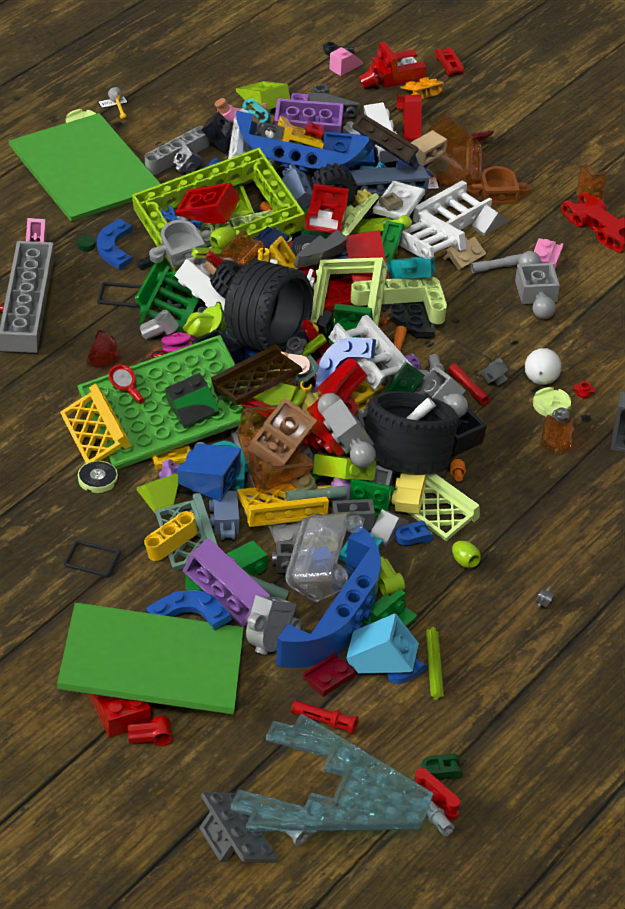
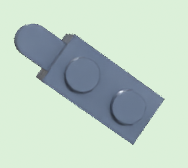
M290 164L287 170L282 171L284 177L281 180L301 209L304 210L311 203L313 190L306 174L299 171L294 164Z
M228 491L221 502L215 499L209 500V512H213V514H210L211 526H214L215 534H220V540H224V538L235 540V534H239L237 491Z

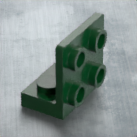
M405 361L383 393L391 391L413 393L416 388L422 385L425 375Z

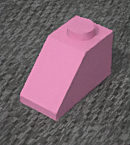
M342 47L330 53L329 69L340 76L363 65L362 60Z

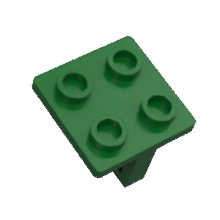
M352 479L349 500L372 499L375 517L378 518L382 509L389 511L394 487L366 480Z
M398 589L391 596L385 594L374 604L371 618L369 620L365 619L364 624L369 625L396 613L407 627L417 619V614L405 607V592Z

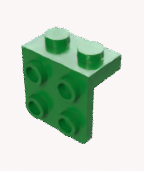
M335 304L334 327L339 323L345 331L357 327L362 316L368 315L373 320L372 308ZM329 339V345L332 346L334 343Z

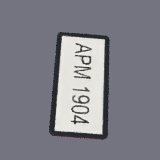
M122 96L120 104L129 103L126 97ZM111 99L97 101L100 108L117 105Z
M429 176L427 189H440L437 176Z

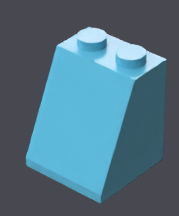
M395 613L354 630L346 659L349 665L353 666L358 673L411 672L414 668L419 643Z

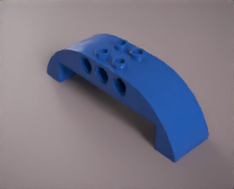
M236 112L237 123L246 142L253 149L260 148L268 161L284 167L285 170L289 168L290 164H294L299 171L311 175V172L320 171V167H326V164L333 165V163L342 164L350 169L362 162L375 145V142L370 137L353 134L349 153L345 154L256 136L260 119L251 113Z
M358 524L348 537L346 565L355 568V571L311 634L287 624L277 638V666L304 668L314 666L334 653L338 655L351 642L353 631L362 628L364 620L371 618V611L378 595L381 558L375 540L363 526Z

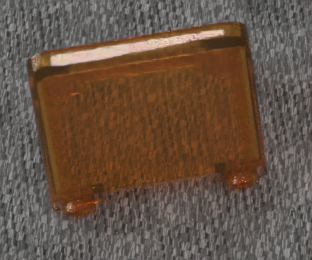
M278 405L243 409L238 426V440L258 492L267 491L308 474L310 469H312L311 458L307 454L300 455L299 449L295 451L287 464L282 466H271L270 462L264 461L248 450L252 439Z

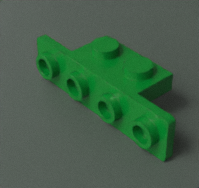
M165 257L163 261L153 265L136 295V302L140 309L143 304L147 305L158 283L156 278L159 272H164L166 266H168ZM177 271L167 273L166 276L178 280V278L174 276L177 273ZM164 282L161 286L170 291L174 288ZM159 293L156 296L159 300L167 299V297Z

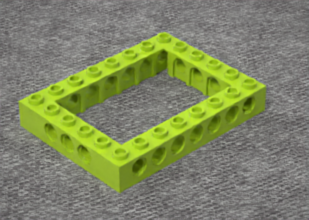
M260 148L132 194L134 211L157 247L162 246L161 230L167 224V219L163 218L161 209L166 212L168 211V205L173 209L178 207L189 189L230 182L235 186L253 179L274 211L272 214L261 218L257 217L255 218L256 220L245 224L242 223L235 227L237 237L226 249H254L275 241L280 236L285 237L301 231L306 223L304 211ZM164 256L172 272L178 271L179 268L182 266L180 265L173 268L167 256Z

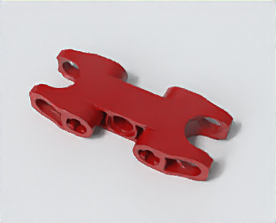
M586 192L579 194L578 204L571 201L562 203L561 211L572 224L577 227L586 225L595 231L598 241L605 247L616 252L625 251V217L617 219L607 212V207L602 200Z

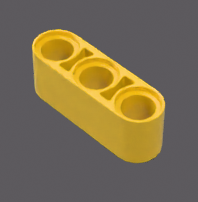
M189 511L182 512L148 535L144 540L148 558L152 561H160L197 535L198 528L194 514Z

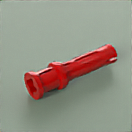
M298 700L294 701L291 709L292 714L329 724L331 729L345 730L350 735H354L359 722V717L356 715L353 717L342 714L340 710L332 712Z

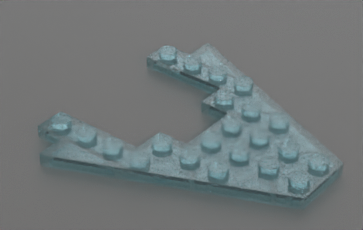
M300 714L295 726L273 721L266 734V741L326 756L327 759L323 771L343 776L334 798L311 793L305 807L238 789L231 803V811L250 816L246 823V831L316 832L317 830L421 829L432 802L433 793L307 716Z

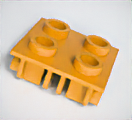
M424 77L420 78L419 82H406V85L400 88L412 90L413 94L411 95H421V98L424 99L439 95L442 92L440 84H444V82Z

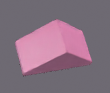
M27 218L26 241H47L45 219Z

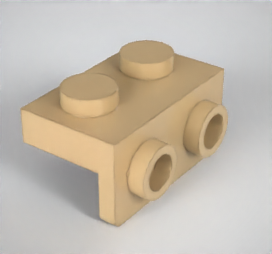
M475 237L469 240L465 238L466 249L462 251L453 246L446 250L447 254L443 259L447 260L450 258L460 271L484 257L486 252Z

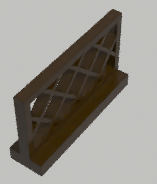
M363 113L359 115L352 125L354 130L362 136L370 137L377 146L414 169L418 168L419 164L416 153L419 148L367 115Z
M275 344L211 377L216 395H224L233 403L239 405L303 371L300 365L282 354L280 347Z

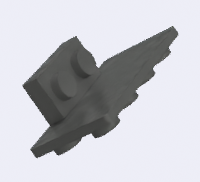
M203 792L201 794V798L210 812L199 829L220 862H227L234 851L242 862H276L278 860L273 847L268 843L262 830L257 826L251 813L246 809L241 798L236 793Z

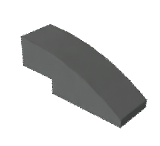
M338 230L326 239L319 235L297 254L294 266L296 268L307 267L320 263V260H329L345 249L348 238Z

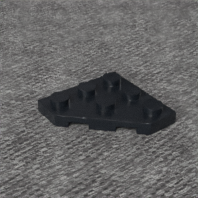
M424 301L382 304L380 314L398 326L406 327L407 331L412 335L423 338H435V324L430 322Z

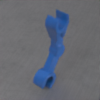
M168 205L169 212L161 209L163 218L169 221L181 220L176 217L171 206ZM191 221L197 227V230L201 228L199 221Z

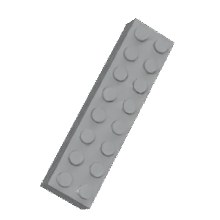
M17 241L0 324V351L38 352L54 262L53 243Z

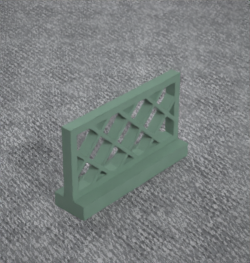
M201 493L193 494V500L155 510L159 527L168 522V520L161 518L163 515H172L169 519L170 521L184 509L192 507L191 512L195 516L199 530L195 536L201 537L198 543L189 540L168 555L173 571L183 569L191 553L207 538L217 545ZM186 545L193 547L190 553L183 551ZM179 555L186 557L184 561L175 563Z

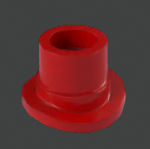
M371 66L368 67L366 73L358 76L363 89L370 86L380 87L376 80L378 74L374 75Z

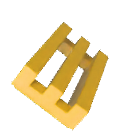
M189 445L151 457L153 464H155V469H162L163 462L172 459L177 465L184 463L188 452L191 450Z

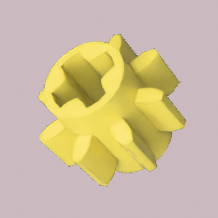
M366 189L363 191L358 190L357 195H354L355 200L352 205L356 207L372 196V194Z

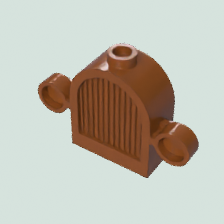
M493 166L483 171L481 183L468 185L466 192L473 198L482 195L483 201L491 198V205L518 204L519 196H528L531 186L526 182H517L515 173L510 169Z

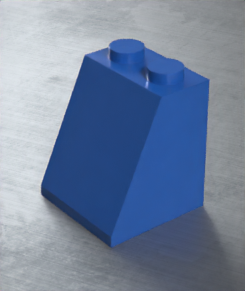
M197 444L193 450L188 452L186 461L181 463L177 469L178 484L221 502L239 476L241 449L237 447Z

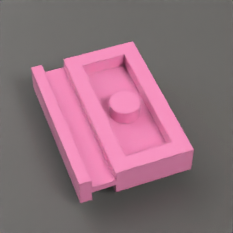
M539 238L534 252L540 256L541 263H553L554 269H556L563 250V243L558 245L554 241Z

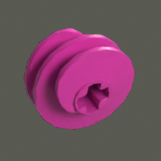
M174 333L161 339V342L164 344L162 349L167 352H173L190 346L192 340L195 339L187 333Z

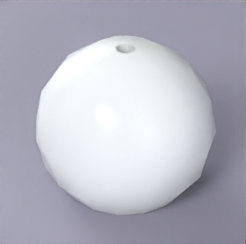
M548 348L534 350L525 361L527 377L538 385L553 383L562 371L559 356Z

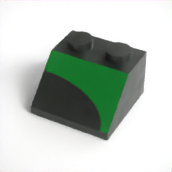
M200 373L165 388L168 404L184 429L219 414V409L210 388Z

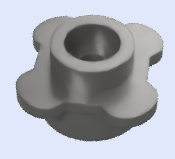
M550 586L547 587L546 591H540L536 599L539 602L538 609L540 606L547 608L554 595V593L549 591Z

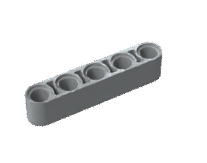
M198 126L148 152L145 155L146 168L152 175H156L175 165L172 159L184 145L196 152L207 148L210 145V139L201 131L203 126Z

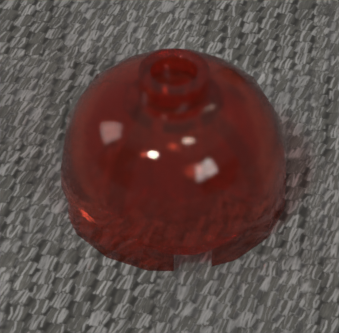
M99 329L94 337L97 340L91 345L86 365L105 368L110 365L112 360H117L119 350H117L115 338L110 333Z

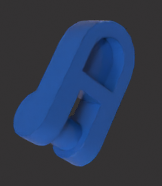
M418 521L398 527L395 538L401 545H412L419 542L429 543L433 540L434 536L430 530H427L428 526L425 521Z
M416 655L413 671L387 673V678L393 684H403L423 674L427 666L424 662L419 661Z

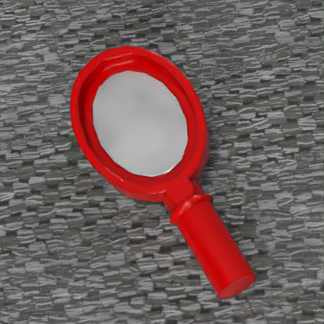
M126 365L112 367L109 371L111 384L118 390L129 391V394L139 404H143L145 402L144 397L134 387L136 377L133 370Z

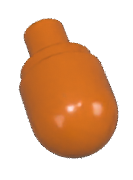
M454 459L450 463V473L458 482L463 480L466 467L461 459Z

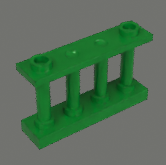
M166 266L164 272L160 271L156 278L158 283L147 305L143 304L139 314L142 316L139 323L143 324L146 316L155 319L157 314H159L150 309L153 304L179 316L178 318L181 320H176L179 326L175 333H184L183 326L186 324L188 317L194 312L200 299L195 297L188 287L166 276L170 268ZM164 282L188 293L192 298H185L161 286ZM159 293L183 304L186 309L182 308L181 310L157 299L156 296Z

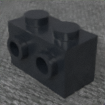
M218 111L206 121L201 131L224 154L230 150L233 126Z

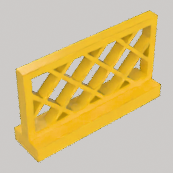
M280 115L277 126L284 127L281 141L289 142L291 139L323 149L324 143L321 139L311 134L310 136L305 135L306 130L304 128L291 125L287 117Z
M97 384L89 387L91 390L89 394L60 412L86 463L101 461L121 447L126 450L132 446L108 399ZM93 400L91 408H84L87 402ZM77 411L74 419L68 418L67 415ZM82 412L88 413L86 420H80ZM94 413L100 414L98 421H91ZM78 424H84L81 432L75 431ZM89 425L95 426L93 433H86ZM101 426L107 427L104 435L98 434ZM84 437L91 438L88 445H82ZM96 438L102 439L100 447L93 446ZM108 440L115 441V444L109 448L105 447ZM91 450L98 451L95 457L89 459Z
M291 483L237 489V496L248 516L250 527L309 520L315 513L328 514L329 500L327 497L286 501V492L284 491L296 490ZM277 497L285 498V500L278 499ZM258 499L265 500L266 502L258 501Z

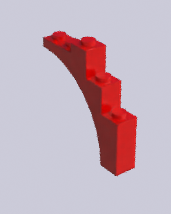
M348 358L315 388L320 394L318 398L320 399L326 393H334L346 403L354 390L368 375L356 361ZM318 399L307 409L317 422L302 443L307 447L311 446L315 450L319 447L324 448L329 454L333 452L339 457L345 451L331 435L333 430L329 431L323 423L326 419L318 411Z

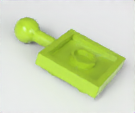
M402 215L399 219L392 220L390 217L361 219L350 234L380 230V233H383L386 221L404 224V229H408L412 224V220L407 215Z

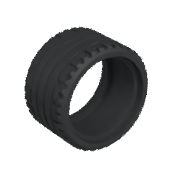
M253 260L247 263L233 278L225 299L224 322L231 340L236 344L260 351L276 344L280 347L281 352H286L288 348L287 341L296 333L304 332L301 323L304 320L311 319L313 292L310 281L303 271L263 260Z
M402 391L384 392L374 396L368 404L364 429L374 443L372 446L376 451V464L392 471L414 475L435 474L444 470L451 461L459 421L457 413L448 404L429 397L436 407L418 421L407 419L429 396Z

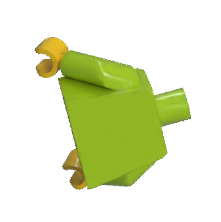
M301 381L299 389L297 386L280 383L253 398L277 408L285 397L299 407L306 395L311 392L312 384L308 388H304L305 381Z

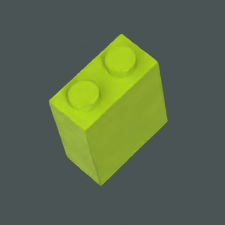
M315 454L313 474L342 479L374 480L376 460L367 467H358L351 461L349 456L338 457L337 455Z

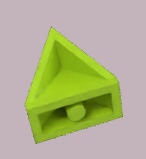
M175 473L137 487V491L154 513L155 510L174 505L178 487V474Z

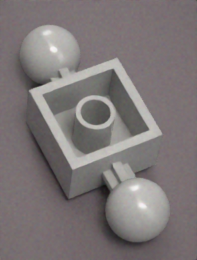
M524 252L519 258L515 278L521 303H533L534 314L540 319H548L556 311L555 302L558 301L560 287L553 263H541V258L536 252Z
M436 366L430 372L423 369L419 370L425 375L423 378L424 382L413 393L433 397L448 404L454 409L459 418L467 412L468 402L462 395L466 390L452 377Z
M334 393L322 395L318 401V411L326 419L323 423L328 430H333L331 434L338 444L342 442L340 446L346 454L350 452L351 461L356 466L367 467L371 465L375 460L376 451L372 446L374 443L365 429L338 395Z

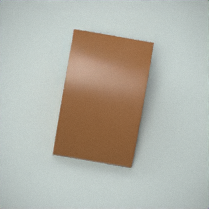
M284 397L265 421L260 431L252 439L248 450L278 471H281L317 420Z

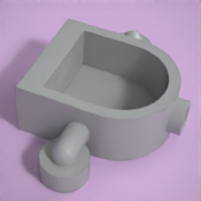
M170 221L161 230L162 246L152 248L149 251L150 260L154 263H159L164 260V256H167L173 268L180 266L187 258L194 257L191 256L193 248H205V245H211L209 238L212 231L205 230L199 233L195 225L189 221Z
M255 596L250 616L247 619L246 629L248 642L256 646L255 652L267 655L268 651H276L277 638L287 624L298 629L301 628V620L293 617L296 608L295 603L277 597Z

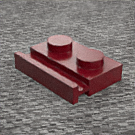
M334 653L305 671L302 679L304 681L307 680L309 685L324 697L354 678L356 670L342 658L339 659L337 654Z

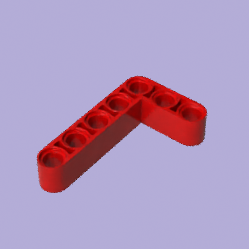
M397 95V109L403 110V138L411 143L421 137L422 98L421 95Z

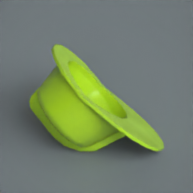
M210 306L203 312L192 313L183 326V330L194 337V339L216 330L222 320L221 309L217 306Z

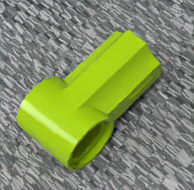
M380 557L379 588L382 595L393 594L398 589L404 591L405 583L402 575L394 571L388 559Z

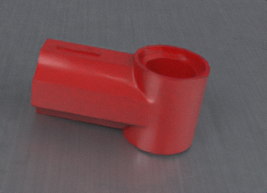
M158 716L153 718L151 722L127 724L129 744L153 742L155 745L165 746L172 742L171 723L168 717Z

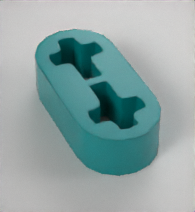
M246 99L244 101L243 109L259 118L260 124L270 122L271 114L253 99ZM253 104L252 106L255 108V111L249 109L248 105ZM259 112L266 117L264 120L258 115Z

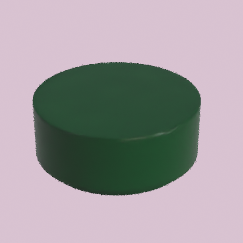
M88 235L79 237L77 240L78 248L82 251L93 250L95 248V239Z

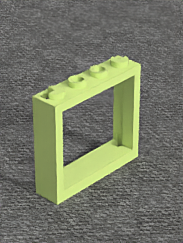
M384 259L320 260L319 270H316L317 281L314 283L313 310L310 320L317 325L319 316H323L330 274L373 273L368 308H372L373 322L378 326L388 269Z

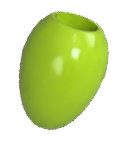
M232 227L217 228L210 235V244L213 248L226 249L235 241L237 232Z
M457 541L453 544V556L461 566L473 568L479 564L481 554L474 544L467 541Z

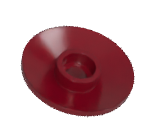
M494 131L462 136L461 139L472 141L474 145L484 143L483 140L491 136Z

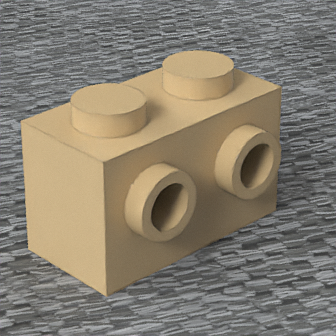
M433 130L411 142L419 148L416 158L418 164L423 166L446 153L447 139Z

